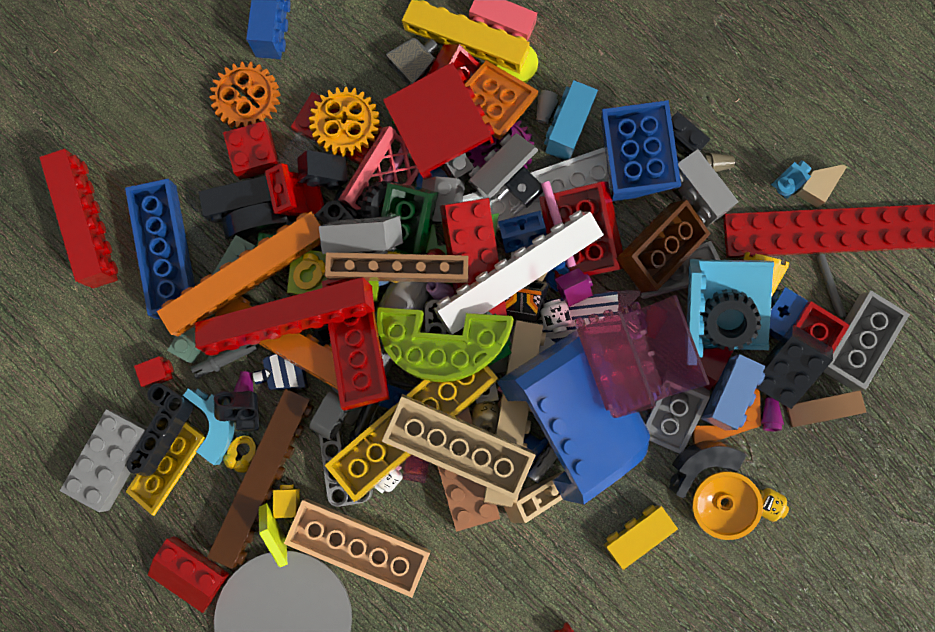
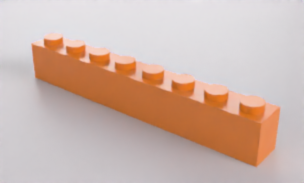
M312 212L303 213L291 225H284L279 228L277 234L271 238L266 237L259 241L258 246L254 249L242 252L234 262L222 265L219 268L220 271L214 275L210 274L200 280L201 283L194 288L189 287L182 291L181 296L177 299L166 301L162 308L156 312L169 333L179 337L193 328L195 322L207 319L290 265L291 262L321 245L319 226L321 224Z
M240 296L217 311L215 317L252 306L249 305L250 302ZM300 333L286 334L278 339L260 341L259 345L338 390L331 346L325 344L323 347L318 344L319 340L310 334H307L305 337Z

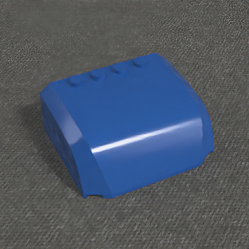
M579 329L497 381L507 401H526L565 470V472L552 480L565 501L584 505L634 468L647 454L650 434L601 342Z

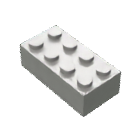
M871 290L860 294L844 320L850 326L833 353V361L824 370V373L853 391L866 390L910 314Z
M106 409L60 491L97 512L109 511L130 475L127 469V460L148 427L116 410Z

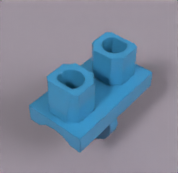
M802 160L798 164L794 162L771 185L777 189L778 194H782L788 199L810 179L811 176L808 172L811 170V167Z

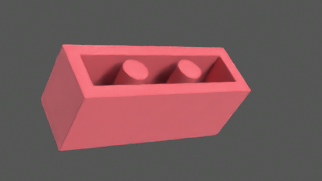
M474 0L469 10V20L474 22L481 21L490 28L502 29L509 35L521 36L528 41L536 24L538 13L507 0Z

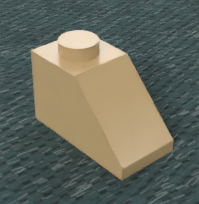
M838 165L811 172L809 174L811 176L810 179L798 189L795 195L818 208L827 201L847 166Z

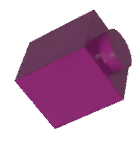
M579 268L555 279L559 294L569 307L593 296L590 288L593 286L591 278L588 274L584 275Z

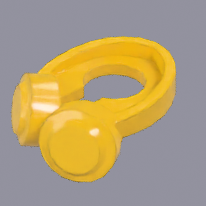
M312 253L304 254L303 261L297 265L293 274V280L297 287L308 290L318 285L323 275H325V262L319 260V257ZM312 265H316V269L312 272V280L310 282L301 281V272L309 270Z
M244 435L232 441L227 455L223 456L224 463L229 469L234 468L235 471L240 473L247 472L256 453V444L253 439ZM240 444L249 445L250 451L248 454L243 455L241 460L236 461L235 459L238 455L237 447Z

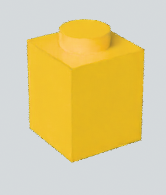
M280 485V489L273 490V518H295L300 506V489H294L293 485Z

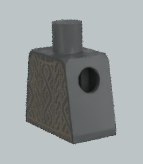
M412 38L386 54L387 63L409 86L427 76L435 61L432 54L439 47L433 39L428 40L422 45L416 38Z

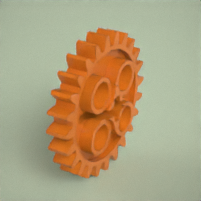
M242 61L238 68L234 63L232 64V70L225 67V75L218 73L221 79L220 81L213 80L217 87L210 88L215 95L209 96V98L214 102L211 104V107L216 110L215 114L218 118L221 117L220 120L224 124L228 122L230 128H233L235 124L236 128H241L243 125L248 126L265 121V118L273 119L270 112L277 113L274 105L280 104L276 97L281 96V94L276 90L279 86L277 82H274V76L269 75L268 69L262 71L260 64L254 68L252 62L246 67ZM249 79L246 84L240 85L242 80ZM231 85L238 87L244 95L249 96L260 107L256 108L246 97L241 96ZM259 92H265L262 97L256 98ZM229 95H234L233 99L226 100ZM250 108L248 113L242 114L243 109Z

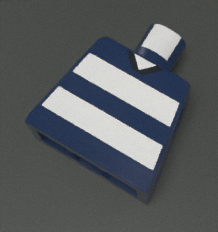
M277 354L264 358V369L253 372L255 384L267 382L269 390L309 388L306 372Z

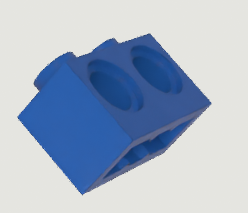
M541 210L498 221L506 253L516 251L522 247L528 248L533 244L532 240L543 234L544 236L547 235Z

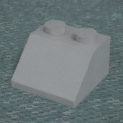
M430 177L426 180L423 178L422 188L438 192L432 223L442 224L440 205L463 202L465 182L457 178Z

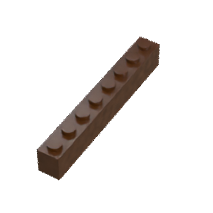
M284 390L207 558L231 569L243 563L247 552H245L248 543H252L257 533L254 529L257 522H259V507L272 500L273 490H276L274 485L277 480H281L286 468L283 467L285 461L292 457L295 450L293 444L296 438L299 439L304 431L302 424L305 418H309L313 411V400L291 390Z

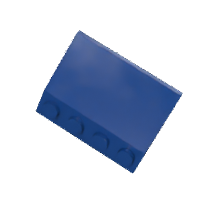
M669 100L602 109L601 125L612 201L633 199L681 187Z

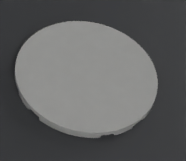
M287 550L288 564L280 568L271 553L268 552L248 561L229 578L217 601L214 615V632H351L352 608L346 588L339 576L318 558L304 552Z

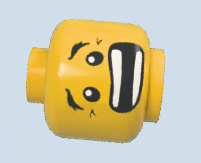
M771 488L759 490L763 501L761 517L771 522L785 518L789 511L787 498Z

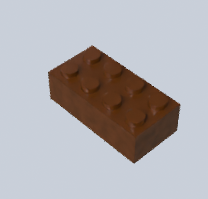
M687 199L673 202L616 259L641 292L658 291L711 233Z

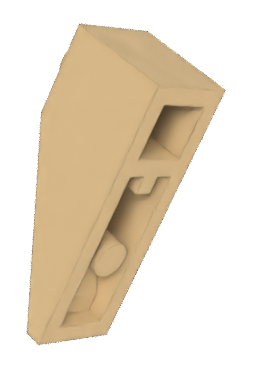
M563 472L539 482V484L537 483L521 490L517 503H513L512 507H504L510 522L527 523L561 501L562 497L552 480Z

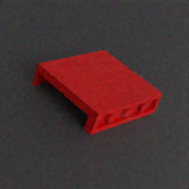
M453 62L383 99L424 180L432 176L430 171L489 140L491 144L494 143L492 135L495 132L489 122L485 124L482 117L485 116L482 107L480 104H474L472 100L475 98L474 92L470 85L467 87L464 85L463 81L466 78L461 68L456 69Z

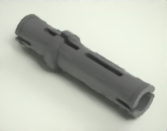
M247 344L240 346L236 350H226L216 356L211 355L207 360L191 366V371L194 373L202 369L194 374L198 380L214 370L215 372L221 370L220 367L253 351H257V345L247 348L249 346Z

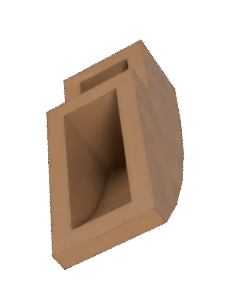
M861 390L796 403L792 409L786 406L791 427L867 413Z

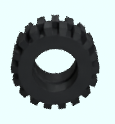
M382 181L367 186V192L361 193L360 196L363 199L358 200L357 204L361 205V209L357 210L358 215H362L360 219L381 217L379 206L385 198L387 184L400 183Z
M726 289L722 290V293L719 295L717 292L714 293L712 299L708 298L706 300L705 312H702L701 315H703L705 337L710 339L711 344L714 346L717 344L719 349L724 350L725 347H728L729 351H734V347L738 346L739 350L743 349V344L747 343L749 346L752 343L751 339L757 338V330L761 328V316L751 297L748 298L744 292L738 293L734 289H732V292H728ZM729 309L738 310L744 315L742 324L732 330L722 329L717 325L718 316Z

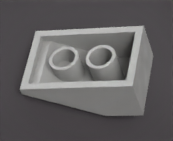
M667 371L645 422L649 430L650 441L679 454L684 451L710 398V391L689 379Z

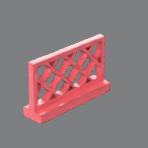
M391 126L382 128L338 199L339 201L349 205L356 211L361 209L355 203L364 188L369 186L368 181L371 177L378 176L379 182H382V175L392 173L394 182H398L396 172L406 170L408 179L403 185L411 186L419 171L416 165L410 167L407 155L410 153L406 150L407 147L402 137L396 133L395 129ZM394 139L401 143L402 153L392 154L391 144ZM403 155L406 168L395 169L393 157ZM389 158L391 171L381 172V160ZM385 198L383 199V204H380L379 207H383Z

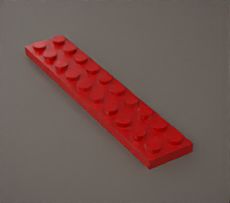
M935 204L723 215L726 258L744 257L745 252H750L749 257H753L755 254L779 256L935 248Z

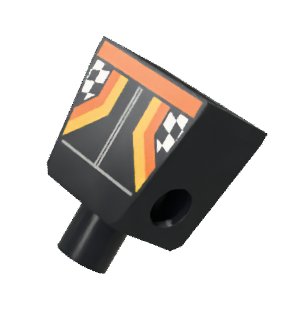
M533 281L505 300L507 316H512L514 320L537 322L541 317L540 311L544 308L543 304L546 301L549 283Z

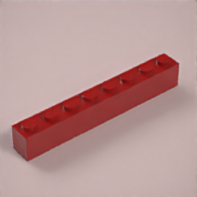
M364 277L195 322V348L201 350L206 355H217L221 351L236 350L240 346L247 344L256 345L263 340L278 339L286 334H298L302 330L320 328L324 324L340 323L351 317H363L367 313L375 311L372 285Z

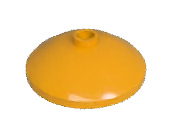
M721 471L708 476L698 485L693 496L692 508L696 521L706 533L718 539L734 540L746 536L757 526L763 512V501L760 491L749 478L737 472ZM727 498L728 503L721 505V500Z

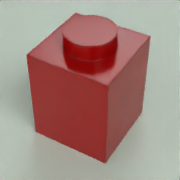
M161 356L134 366L141 387L150 388L153 384H161L174 379L172 376V372H174L172 363L167 358Z

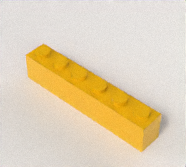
M411 0L402 19L405 31L429 40L433 39L442 45L460 44L471 56L487 60L490 63L519 74L530 52V42L521 36L515 37L507 34L502 29L490 28L481 21L474 22L462 14L456 15L443 7H434L425 0Z

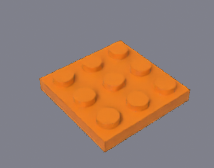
M487 60L465 84L466 87L470 85L474 92L475 98L472 99L474 104H480L485 113V116L482 117L485 124L489 122L495 132L492 136L499 140L503 138L538 96L537 89Z

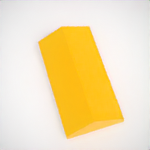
M186 422L156 471L150 476L136 475L126 493L151 515L155 516L206 437L199 429Z

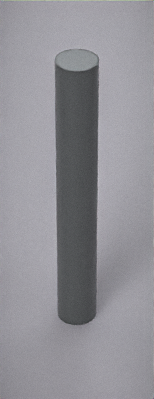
M825 254L818 255L816 259L836 316L838 318L844 317L846 314Z

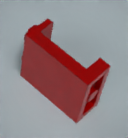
M281 163L265 171L275 214L298 217L303 213L312 212L315 215L324 206L320 186L310 187L305 183H299L298 173L290 172L287 164Z

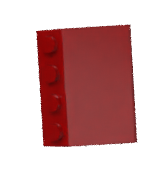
M608 181L553 193L563 224L570 220V215L579 210L581 212H591L603 233V236L573 255L576 265L568 269L573 271L579 268L584 275L588 274L589 276L622 269L623 267L616 259L623 252ZM541 196L539 200L548 235L552 232L551 228L554 226L546 198ZM555 270L556 278L563 276V274H559Z

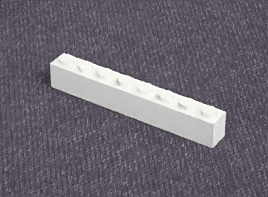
M579 210L569 216L570 220L565 224L561 222L551 228L552 232L544 236L543 234L532 240L533 244L528 248L522 247L513 253L514 257L508 261L506 259L501 260L494 265L495 269L491 272L485 271L475 278L476 281L471 285L465 284L458 288L456 295L451 298L447 296L438 301V306L434 308V311L447 332L454 334L462 329L466 313H486L603 236L591 212H581Z

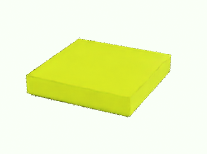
M266 503L259 507V534L278 567L281 568L288 564L287 545L284 544L286 536L276 519L273 518V513Z

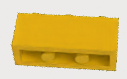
M650 505L643 510V516L637 520L636 518L631 519L624 525L625 529L620 533L616 531L606 538L608 542L604 546L622 570L678 530L662 506Z

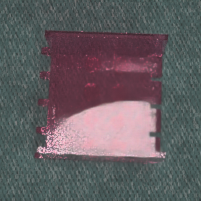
M677 295L642 309L639 302H633L630 305L632 312H629L625 305L619 306L618 312L615 314L611 309L603 312L604 318L600 320L598 315L594 313L589 315L590 324L587 325L582 317L575 319V326L606 411L610 410L613 418L656 407L655 402L668 397L669 393L672 396L710 384Z

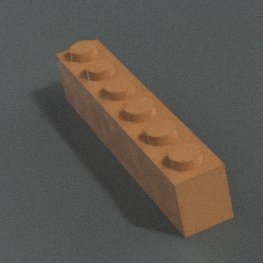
M326 253L325 276L328 280H353L364 277L367 281L467 283L468 256Z

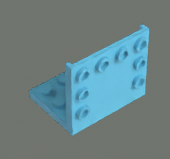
M689 259L686 333L689 365H698V357H703V348H719L717 344L714 346L710 343V339L705 337L703 315L701 314L705 312L706 300L708 298L712 299L714 293L717 292L719 295L722 293V290L726 289L728 292H732V289L737 290L738 293L744 292L748 298L751 297L761 316V328L757 330V338H752V343L749 346L747 343L743 344V350H769L774 261ZM735 309L726 310L718 316L717 325L726 330L735 329L742 324L744 315Z

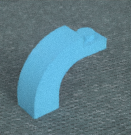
M188 388L183 396L199 407L206 414L209 421L208 435L196 452L211 464L220 465L224 460L223 456L227 455L228 448L234 438V421L223 422L214 417L215 395L211 394L207 399L209 395L203 390Z

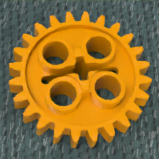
M336 87L335 94L328 90L327 98L320 95L322 102H314L317 109H311L310 111L313 116L309 117V121L312 124L309 127L311 132H314L312 134L314 140L318 139V146L324 145L326 152L332 148L333 155L341 151L342 157L345 156L346 151H349L350 155L353 156L355 149L362 153L361 146L369 148L368 140L371 142L375 141L373 134L379 133L376 127L380 126V120H378L379 112L375 111L377 109L376 104H371V97L364 99L365 94L363 91L357 95L356 88L350 93L347 87L344 88V92H340L339 88ZM332 109H339L337 113H330ZM355 109L361 110L359 114L351 113ZM331 129H338L335 134L328 133ZM355 129L360 131L357 135L350 134Z

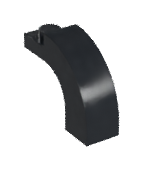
M272 202L244 207L222 218L225 240L234 239L235 235L246 239L250 235L262 230L291 225L296 221L297 216L275 214Z
M702 441L693 444L682 451L672 463L678 472L672 476L669 489L675 495L684 499L695 477L702 470L709 467H721L728 471L738 472L747 454L721 441Z

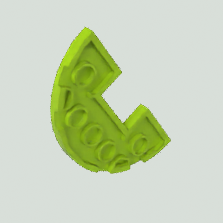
M378 307L377 310L378 333L384 349L390 358L407 373L433 382H449L463 379L486 367L504 347L514 320L512 316L466 313L463 336L421 333L424 316L422 310Z

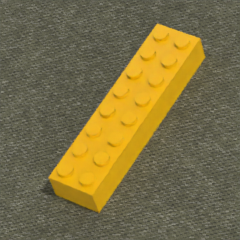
M486 366L471 376L455 381L433 382L424 380L406 396L456 417L499 379ZM398 403L325 464V467L354 502L360 500L412 455L382 442Z

